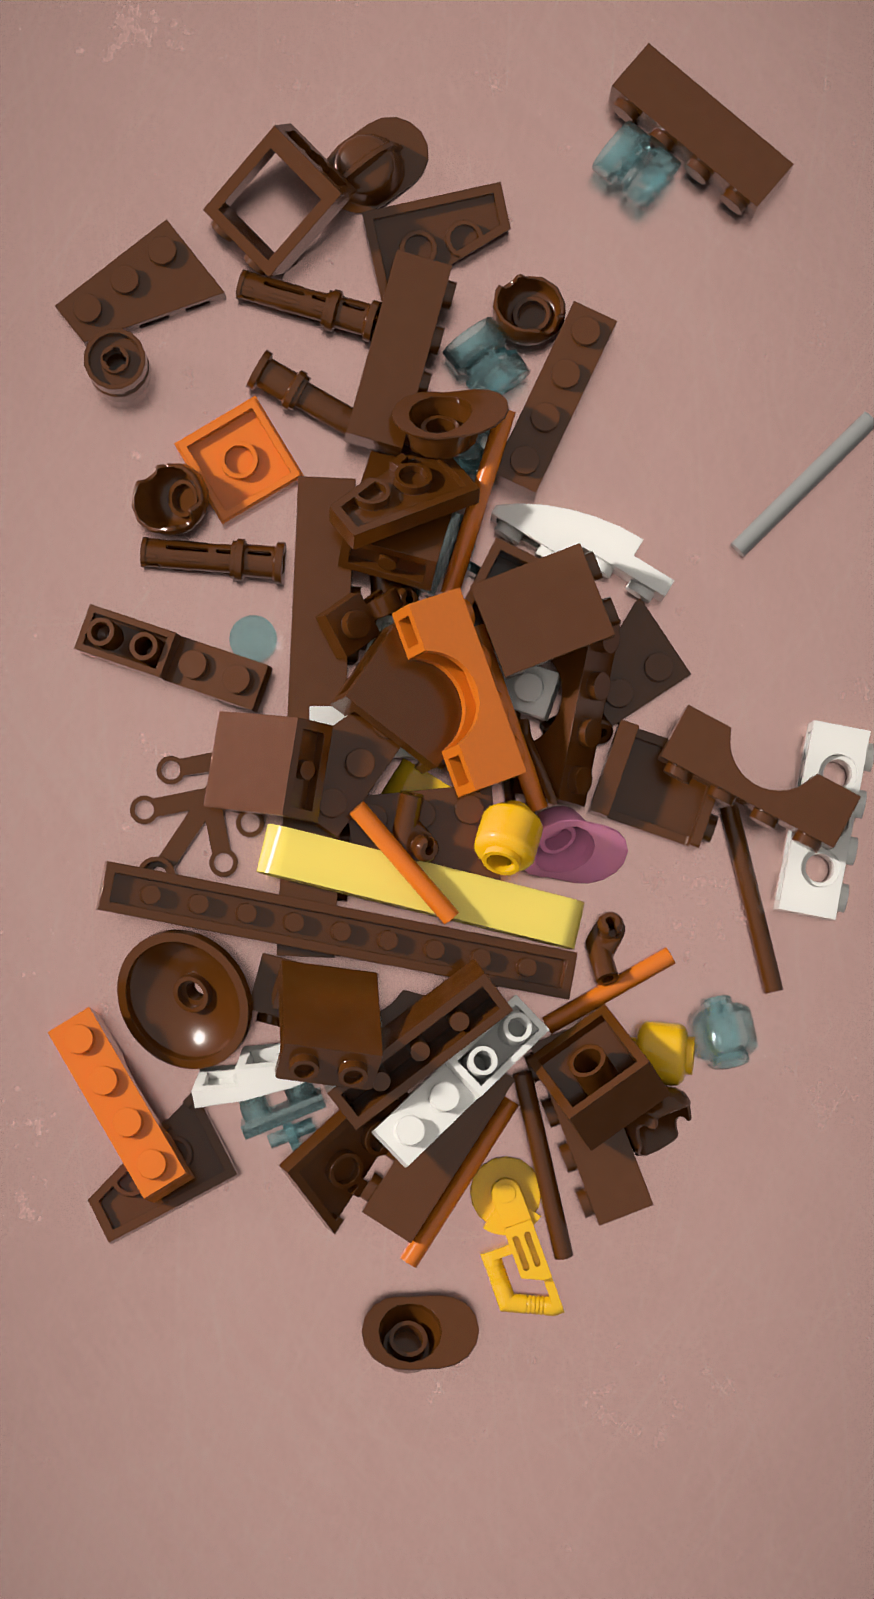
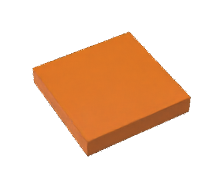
M256 396L174 443L185 464L202 475L209 491V503L223 527L298 483V476H304Z

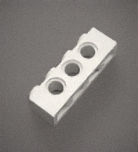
M813 720L808 724L796 787H799L816 774L824 776L825 766L829 762H836L844 767L847 774L846 782L842 787L856 793L861 798L833 849L826 850L821 847L818 853L812 852L792 841L795 833L788 829L773 910L828 921L836 920L837 912L844 913L849 896V884H843L846 865L853 866L858 848V838L851 836L854 819L862 818L867 799V791L860 790L863 771L870 772L874 762V744L869 743L871 731ZM813 855L823 857L829 865V874L823 882L811 880L806 873V863Z

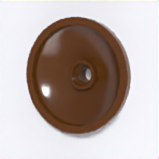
M174 929L157 932L138 943L128 953L121 966L117 982V996L123 1020L137 1042L157 1059L185 1069L208 1068L226 1060L245 1040L252 1020L250 988L237 962L223 947L210 938L187 930ZM194 983L200 986L203 994L196 990Z

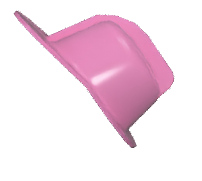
M553 806L536 814L543 825V832L535 861L530 867L525 869L528 874L573 883H592L604 880L616 873L624 864L628 853L625 838L617 830L605 825L587 822L575 809L567 806Z

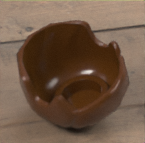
M518 274L508 284L497 286L493 302V316L500 332L513 343L525 346L538 345L549 340L562 327L566 314V303L559 288L547 279Z
M168 463L167 465H156V470L146 479L138 480L134 486L132 509L137 522L153 533L172 536L187 533L207 513L206 508L209 506L208 488L202 475L187 464Z
M666 1087L671 1095L624 1128L636 1156H647L657 1152L678 1138L677 1119L679 1117H684L687 1121L692 1119L691 1101L684 1091L676 1087Z

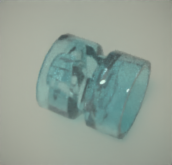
M629 120L605 145L595 159L591 169L610 185L620 183L623 186L622 195L641 211H644L668 185L680 168L681 162L662 146L652 148L650 146L651 137Z
M487 317L474 324L456 337L443 350L444 357L457 375L468 376L466 383L468 390L488 389L504 396L519 385L531 372L516 349L506 350L507 337L493 317Z

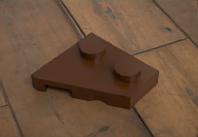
M641 598L633 604L619 629L620 642L614 655L610 675L611 688L603 711V715L612 726L618 724L621 719H626L691 675Z

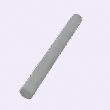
M864 412L731 543V546L741 556L745 557L874 429V418L869 413Z

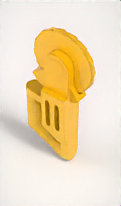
M508 1156L493 1158L482 1165L475 1174L470 1194L472 1206L479 1217L486 1221L483 1229L494 1234L506 1235L508 1240L507 1244L480 1254L488 1273L489 1281H491L490 1283L501 1312L531 1313L545 1316H557L565 1313L534 1228V1224L541 1217V1215L536 1213L541 1196L535 1172L532 1167L521 1159ZM513 1254L521 1278L544 1280L549 1296L514 1293L502 1258Z

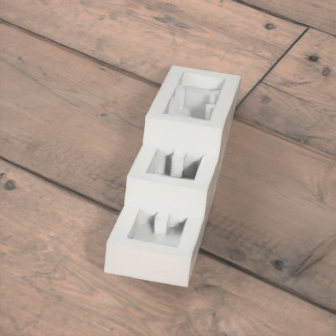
M280 1043L244 1046L236 1065L200 1069L191 1092L195 1108L245 1101L290 1089L305 1082L283 1080L275 1077V1066L280 1053Z

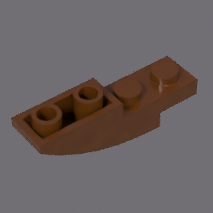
M92 604L88 608L74 649L133 672L255 713L258 712L273 670L267 664L183 637L176 632Z

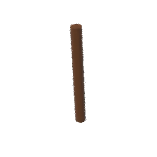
M735 804L732 807L719 808L764 992L767 994L783 990L739 806Z
M532 1071L517 1072L513 1074V1078L515 1079L514 1083L555 1260L568 1259L573 1256V1250Z

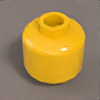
M510 800L491 805L482 815L474 843L475 852L488 870L500 875L516 874L534 863L542 837L543 825L540 818L526 804L520 801Z
M645 1021L639 1026L637 1037L631 1038L650 1061L665 1085L677 1086L683 1082L685 1075H693L695 1037L688 1036V1031L684 1025Z

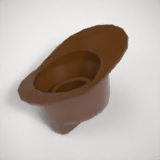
M383 117L367 124L335 148L327 160L357 190L342 209L355 214L378 209L414 184L424 173L428 162V144L422 132L415 125L398 117Z
M488 389L419 392L406 396L397 402L392 411L393 423L401 431L408 434L410 448L414 453L426 458L442 460L457 457L469 450L476 443L478 434L495 428L506 418L509 407L507 399L503 395Z
M441 1295L400 1296L386 1298L375 1304L364 1318L361 1333L364 1346L373 1359L394 1371L409 1374L420 1372L421 1370L455 1366L469 1357L477 1345L479 1326L476 1315L470 1307L455 1297Z

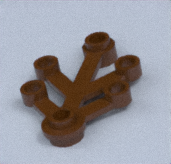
M212 752L181 759L175 756L164 757L157 765V776L167 785H177L184 780L185 776L208 773ZM169 762H176L180 766V774L175 779H166L163 775V767ZM207 785L205 788L158 798L139 796L133 800L130 806L131 817L142 825L152 824L161 816L189 811L159 857H150L144 860L139 867L146 869L162 867L167 873L177 874L175 870L176 865L206 822L212 851L209 860L211 871L219 877H230L237 871L239 860L237 855L231 851L223 810L204 806ZM143 801L150 802L154 808L152 816L148 819H141L136 813L138 804ZM240 813L236 818V828L243 836L254 838L263 832L265 819L262 814ZM253 814L258 817L259 827L256 831L246 832L243 830L241 823L246 815ZM221 854H228L232 857L233 865L227 872H220L215 866V860Z

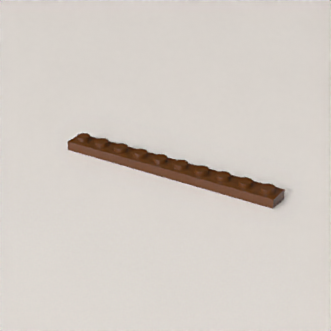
M105 861L96 910L445 977L452 976L471 960L475 959L497 987L566 1000L570 999L578 954L577 952L111 861Z

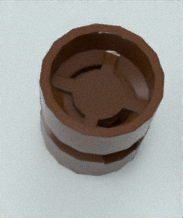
M110 328L97 333L88 342L84 351V367L95 389L104 398L115 402H128L139 397L147 389L151 379V364L140 340L131 332L121 328Z

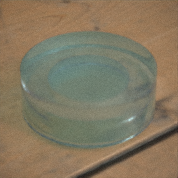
M249 615L239 619L234 624L230 632L229 641L234 654L263 663L274 654L278 638L275 628L267 619L257 615Z

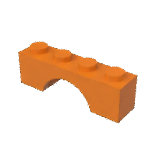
M460 587L410 603L392 613L408 660L422 661L436 666L451 679L458 691L462 706L460 727L454 739L442 751L457 796L461 797L527 773L524 765L525 751L523 745L513 735L507 718L509 714L507 701L504 695L496 688L491 674L492 661L486 647L480 644L474 627L475 613L473 607L463 597Z
M88 1007L48 1032L50 1038L143 1198L155 1203L194 1179L192 1171L172 1137L162 1126L134 1081L125 1063L123 1053L100 1014Z

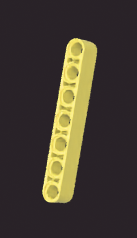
M267 825L256 872L437 917L381 850L285 826ZM416 861L459 911L451 921L574 950L585 902L429 862Z

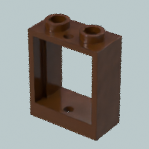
M291 123L273 126L204 207L203 211L213 220L211 226L217 234L227 241H234L246 253L244 260L254 271L261 275L272 277L288 271L357 190ZM275 153L321 199L276 252L230 207Z

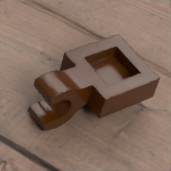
M396 587L391 588L386 593L379 589L363 599L360 592L349 593L315 618L336 659L348 658L378 636L380 631L375 623L376 620L398 610L404 603Z

